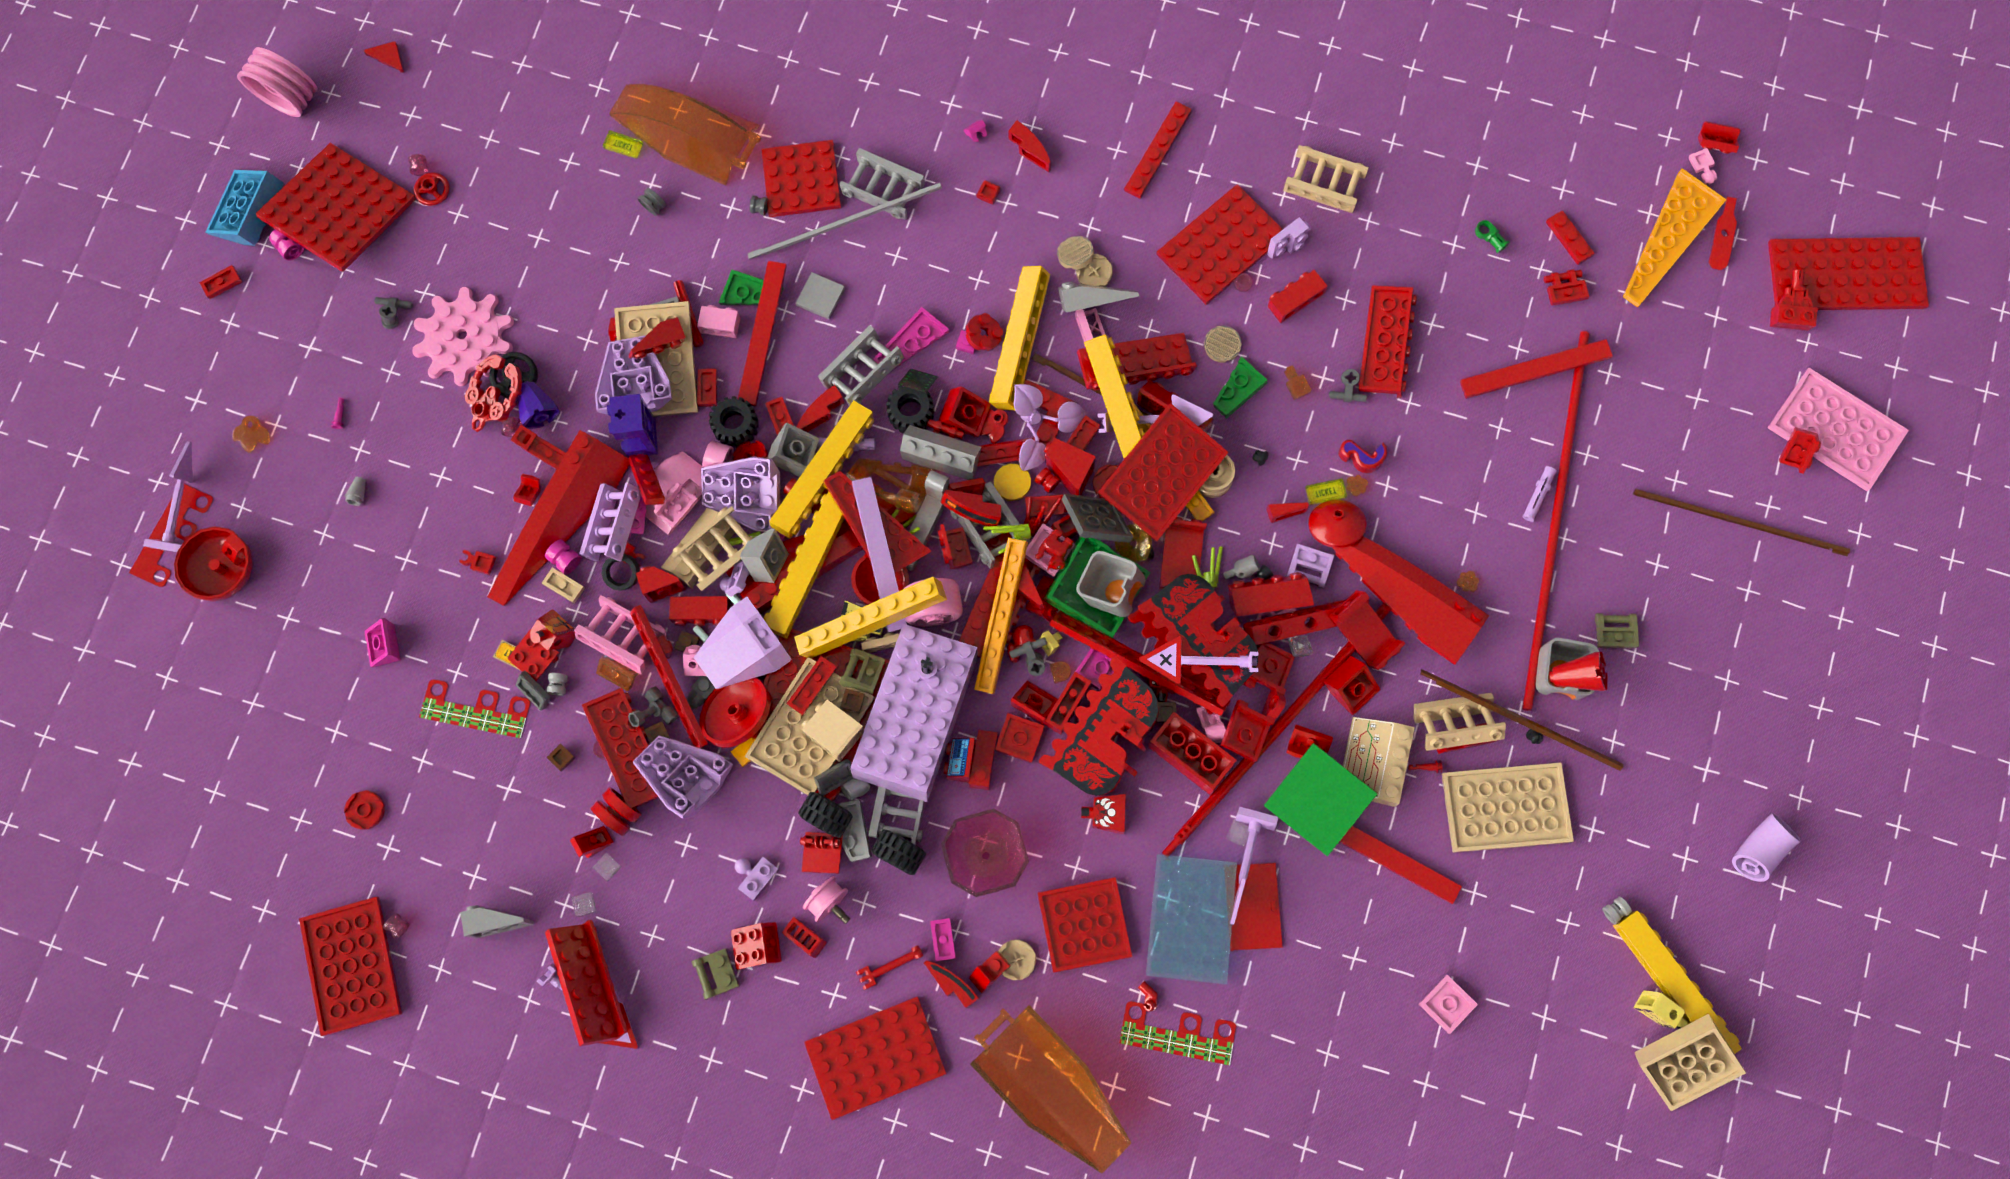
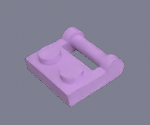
M1297 544L1287 576L1294 572H1301L1295 570L1296 565L1322 573L1321 578L1304 572L1301 573L1308 578L1310 583L1317 584L1318 587L1324 589L1334 555Z

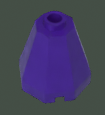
M526 381L522 383V393L518 396L519 416L522 424L527 429H536L543 427V422L548 421V423L553 422L561 413L555 402L534 382Z

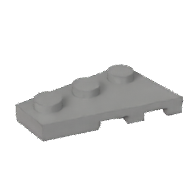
M857 799L838 804L853 815L843 834L842 846L850 861L856 862L872 858L861 800Z

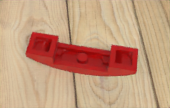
M521 424L511 438L513 443L555 469L558 468L566 452L537 436L536 433Z

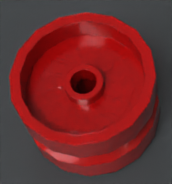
M608 787L602 794L605 802L597 800L590 809L607 827L624 836L630 829L629 823L626 820L636 822L642 816V813L637 808L632 809L629 807L619 792Z

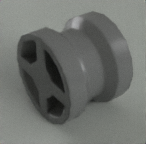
M753 195L750 201V213L755 214L757 212L765 216L768 210V198H758V196Z

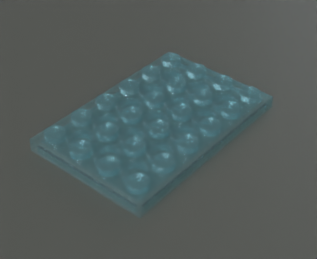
M1157 854L1146 976L1227 985L1232 929L1230 921L1234 905L1237 862Z

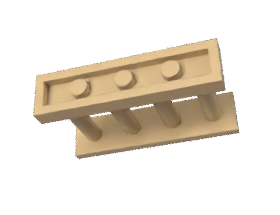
M1299 145L1296 157L1300 158L1294 177H1287L1283 191L1353 213L1357 199L1353 197L1359 177L1365 179L1369 167L1361 163H1353L1313 150L1309 146ZM1307 160L1318 164L1311 183L1300 180ZM1325 166L1335 169L1328 189L1318 186ZM1342 172L1352 175L1347 192L1344 195L1335 191Z
M732 506L729 509L724 507L717 513L719 517L685 545L681 543L672 550L674 554L671 556L674 559L680 556L699 578L697 586L701 591H704L741 560L742 550L747 542L753 539L752 536L749 537L732 517L731 513L734 511ZM723 519L742 539L744 546L739 551L737 548L734 549L716 528V525ZM709 531L728 553L729 559L724 563L719 561L700 539ZM693 544L700 549L714 566L712 567L714 571L711 574L704 573L686 552Z
M1492 693L1478 694V696L1494 702ZM1464 697L1414 704L1413 719L1415 724L1424 722L1428 731L1425 741L1426 751L1505 739V722L1495 723L1491 714L1492 710ZM1483 714L1487 725L1476 726L1471 715ZM1463 717L1468 728L1456 729L1452 718ZM1444 719L1448 731L1436 732L1432 721Z

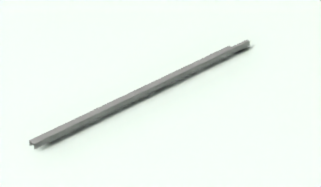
M940 183L934 184L770 247L760 248L748 253V258L750 260L763 254H770L940 190L942 186Z

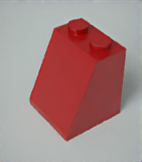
M1054 437L1052 443L1048 442L1044 450L1046 453V466L1055 476L1061 479L1060 482L1070 494L1081 496L1095 469L1096 456Z

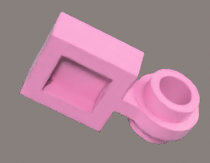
M1706 148L1689 155V160L1695 172L1704 171L1701 174L1704 184L1714 183L1717 180V175L1714 170L1709 168L1714 167L1715 162L1708 149Z

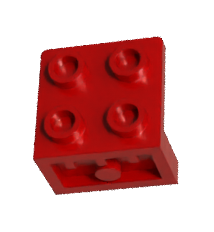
M776 922L758 923L731 930L736 970L782 962Z

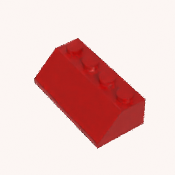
M1149 380L1138 392L1137 405L1154 415H1160L1169 403L1172 404V395H1179L1165 390L1162 384ZM1211 417L1198 427L1207 433L1214 419Z
M1294 572L1286 577L1274 575L1271 576V579L1266 580L1254 578L1252 582L1235 581L1233 584L1228 585L1230 607L1237 617L1314 605L1308 578L1301 572Z
M1175 712L1171 714L1148 745L1151 750L1209 795L1212 794L1237 761Z

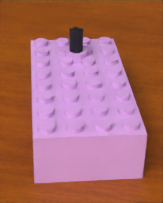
M903 624L850 768L854 779L928 802L978 659L977 647Z

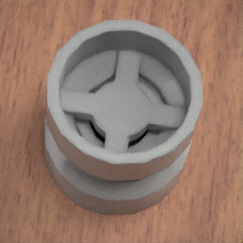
M549 673V686H547L546 692L550 695H566L565 683L568 681V675Z
M1620 896L1613 900V904H1608L1602 908L1605 916L1613 924H1617L1623 916L1627 917L1632 913L1629 904Z

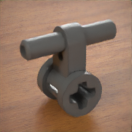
M376 297L374 300L375 304L384 305L380 308L379 314L382 318V325L386 329H394L399 325V319L396 316L398 307L412 309L413 307L412 302L399 300V298Z
M1348 369L1341 375V381L1345 385L1344 392H1329V398L1341 399L1343 402L1367 401V395L1353 393V386L1359 381V373L1354 369ZM1349 373H1352V376L1355 377V380H1352L1351 383H1348V379H1345V376L1349 375Z
M1044 637L1031 643L1028 641L1022 644L1023 646L1009 652L1012 659L1026 653L1027 668L1031 675L1039 676L1045 671L1043 656L1034 651L1039 647L1047 645Z

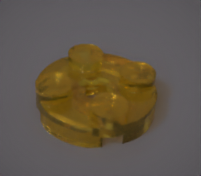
M1127 525L1133 536L1131 541L1136 540V546L1133 549L1131 542L1115 541L1116 551L1121 556L1129 558L1135 563L1147 560L1152 548V538L1137 525Z

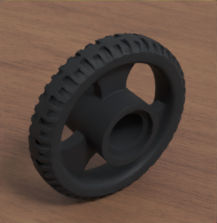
M509 352L501 356L506 359L502 369V376L504 377L502 382H497L498 370L492 367L490 369L489 379L491 385L499 388L500 395L505 398H509L512 392L509 391L511 379L506 377L504 372L509 363L514 364L515 360H522L529 365L530 370L527 372H523L520 369L522 383L529 381L536 384L538 380L536 364L529 356L520 352Z

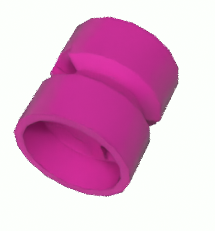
M276 229L269 236L272 245L287 261L298 258L304 252V247Z
M562 539L555 541L545 553V558L553 565H556V568L564 575L573 572L582 560V557L574 550H570V546Z

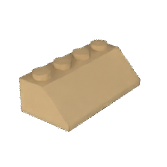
M706 508L679 544L685 545L719 517L718 512ZM725 519L716 525V528L727 541L735 533ZM709 531L700 538L717 557L723 547ZM695 544L686 550L703 572L711 565L710 561ZM670 555L661 566L662 569L678 577L682 583L691 589L699 579L680 556L674 559Z

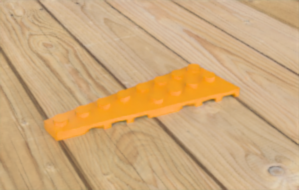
M1681 168L1674 180L1623 294V297L1637 308L1726 201L1724 197L1683 168Z

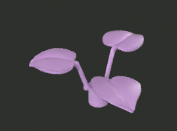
M1027 384L1015 385L1014 409L1021 416L1022 420L1027 422L1026 426L1030 428L1035 440L1027 439L1021 446L1019 464L1022 471L1038 467L1045 460L1046 453L1044 450L1046 446L1043 443H1039V437L1032 425L1038 424L1041 418L1058 422V429L1064 433L1073 432L1085 416V410L1079 404L1072 401L1062 404L1058 410L1059 418L1043 415L1036 410L1043 402L1040 390Z

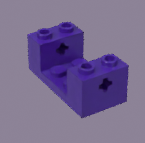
M640 394L609 397L610 404L607 405L608 415L611 416V422L608 423L609 433L616 440L624 439V441H621L622 451L626 453L628 458L629 455L637 454L657 455L656 419Z

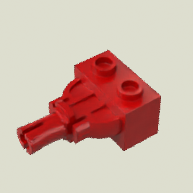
M1799 269L1792 270L1791 287L1785 289L1784 296L1780 299L1778 305L1771 309L1770 327L1806 331L1816 327L1818 308L1813 307L1812 300L1809 297V289L1805 290V287H1803L1805 270H1801V272Z

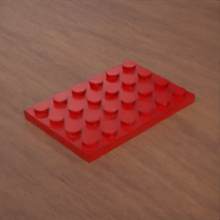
M1236 184L1161 247L1156 254L1207 305L1268 252L1271 238L1283 229Z
M1169 403L1097 493L1153 540L1158 541L1229 452L1174 405Z
M373 897L299 918L320 1036H327L402 1014L379 897Z
M918 996L804 1042L831 1120L947 1074Z

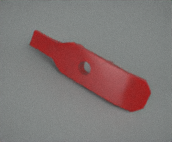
M1727 197L1724 212L1717 220L1708 262L1713 269L1723 270L1728 266L1737 225L1734 216L1737 198ZM1722 231H1725L1727 236H1723Z

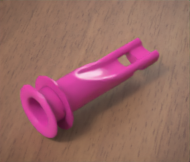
M341 397L338 399L334 421H331L333 424L331 427L334 429H343L341 425H344L342 423L344 407L342 403H344L345 399Z

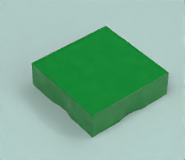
M1079 536L1065 560V567L1058 572L1043 601L1113 638L1125 617H1119L1088 605L1078 594L1077 584L1090 557L1097 551H1104L1127 560L1130 559L1117 554L1098 539ZM1135 563L1144 574L1145 579H1147L1150 572Z
M1313 743L1264 806L1323 854L1328 856L1378 792L1359 777L1349 772L1317 744Z

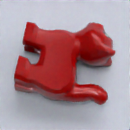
M1057 529L1049 534L1040 545L1038 553L1035 554L1036 559H1041L1044 552L1053 556L1049 561L1048 570L1050 568L1057 570L1065 567L1064 557L1074 542L1068 537L1063 542H1060L1058 538L1063 533Z

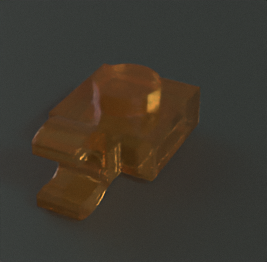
M1293 365L1287 367L1284 373L1290 381L1286 382V386L1293 399L1296 400L1311 393L1312 390L1304 374L1298 376Z

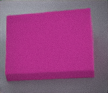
M381 618L365 630L371 667L401 661L395 624L386 618Z

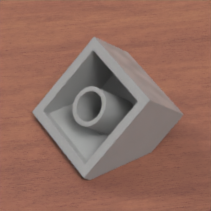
M785 423L771 445L768 459H772L777 467L800 477L814 457L819 438L789 423Z
M771 528L748 541L740 557L754 581L774 583L789 553L777 531Z

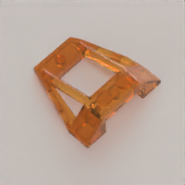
M859 458L847 472L846 476L851 481L868 478L873 473L899 487L900 490L896 495L883 491V488L873 485L875 495L895 507L903 509L905 512L917 513L927 495L925 489L926 478L931 470L935 472L936 470L911 464V467H903L898 462H894V465L882 464L881 460ZM886 471L912 475L911 485L909 486Z

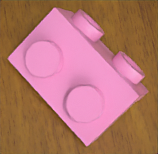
M677 482L676 485H672L668 489L664 504L655 505L654 513L675 529L698 502V499Z

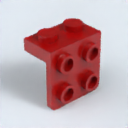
M940 524L941 530L937 531L941 547L945 546V548H942L945 565L949 564L950 570L972 565L964 529L961 527L945 531L944 524Z

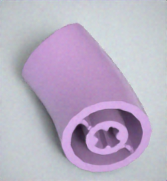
M1771 813L1744 841L1734 855L1732 864L1744 877L1757 882L1766 881L1780 862L1801 840L1785 821L1775 813Z

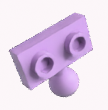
M742 560L734 565L731 577H724L720 581V588L730 597L736 593H741L746 586L745 580L749 575V571Z
M764 857L760 859L753 869L747 859H738L735 863V870L739 874L748 875L738 889L754 900L777 872L778 868Z

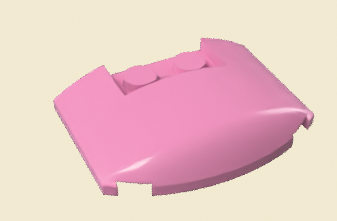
M680 452L667 458L654 469L664 497L667 495L668 489L679 482L698 501L702 498V466L685 452ZM647 505L645 517L666 534L670 535L674 529L656 516L654 513L655 505Z

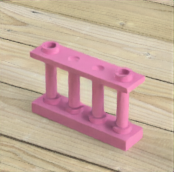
M600 595L599 603L602 608L588 627L578 624L574 630L576 639L641 675L645 670L643 657L648 650L645 644H643L637 654L633 655L627 651L628 646L639 633L630 615L631 611L618 605L612 598H605ZM608 612L618 616L604 636L595 634L594 630ZM624 621L633 624L634 627L620 645H615L610 641ZM649 622L656 637L665 635L667 640L665 629L659 624L654 625Z

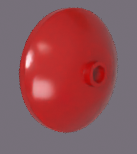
M1329 500L1317 505L1312 510L1308 526L1312 536L1321 544L1333 548H1343L1357 543L1364 536L1367 521L1363 511L1355 504L1345 500Z
M865 554L857 561L853 568L851 584L856 596L863 603L869 605L880 600L872 564ZM905 567L895 573L898 589L901 591L909 584L907 568Z

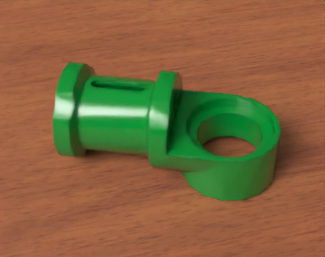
M1487 220L1480 221L1475 228L1476 236L1484 239L1486 242H1490L1496 249L1497 254L1510 244L1509 240L1506 241L1501 236L1499 229ZM1479 227H1488L1489 233L1484 234L1480 232Z

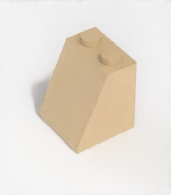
M827 699L825 702L818 704L815 708L816 713L812 718L809 716L804 721L802 731L840 762L862 736L864 728Z

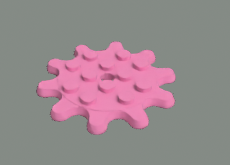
M462 287L459 290L458 298L453 302L448 303L441 296L433 297L434 315L428 319H415L414 327L425 334V339L421 343L416 344L412 352L417 358L424 356L432 358V364L428 369V375L432 379H437L442 373L451 371L454 374L456 385L464 386L468 383L469 374L477 370L476 366L491 355L506 354L513 351V345L502 339V333L514 325V319L510 315H495L494 309L499 303L496 295L489 294L482 301L476 302L473 300L472 290L468 287ZM467 332V336L464 339H459V333ZM490 369L487 373H483L485 377H489Z

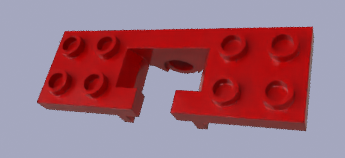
M1269 642L1257 645L1258 664L1256 668H1258V672H1254L1243 684L1252 689L1255 688L1256 682L1270 688L1262 714L1249 708V703L1241 699L1237 700L1221 742V746L1252 762L1258 761L1269 727L1274 725L1276 718L1285 707L1286 699L1284 695L1286 689H1284L1295 658L1294 655Z

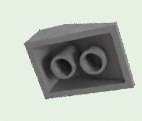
M479 905L467 907V911L460 912L464 936L475 939L534 925L533 920L485 909V907H479Z

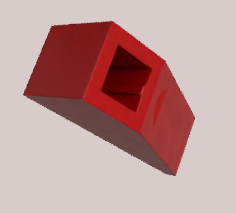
M678 317L657 324L631 349L629 358L636 357V359H641L652 352L659 354L666 348L676 349L681 347L686 337Z

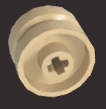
M1228 455L1225 456L1200 487L1199 492L1204 497H1221L1232 486L1235 466Z

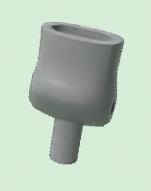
M1253 554L1237 560L1234 568L1224 572L1223 575L1226 580L1235 575L1239 578H1250L1253 573L1260 570V566Z
M853 778L841 785L840 788L842 793L852 801L857 797L865 795L870 789V784Z

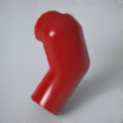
M1144 980L1138 989L1145 995L1144 1009L1151 1012L1157 1007L1158 994Z

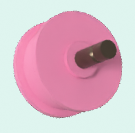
M832 876L813 890L812 895L803 905V909H809L816 916V922L824 919L832 911L846 925L851 918L845 914L838 904L846 896L848 889H842L835 882L836 877Z

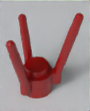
M1029 496L1026 518L1023 524L1029 525L1031 536H1035L1042 524L1046 525L1062 501L1061 497L1058 498L1042 522L1041 518L1046 506H1042L1037 518L1032 517L1030 519L1032 497Z

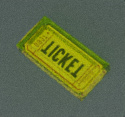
M609 130L602 146L604 149L637 159L643 146V141Z
M1343 478L1305 486L1309 505L1347 498Z

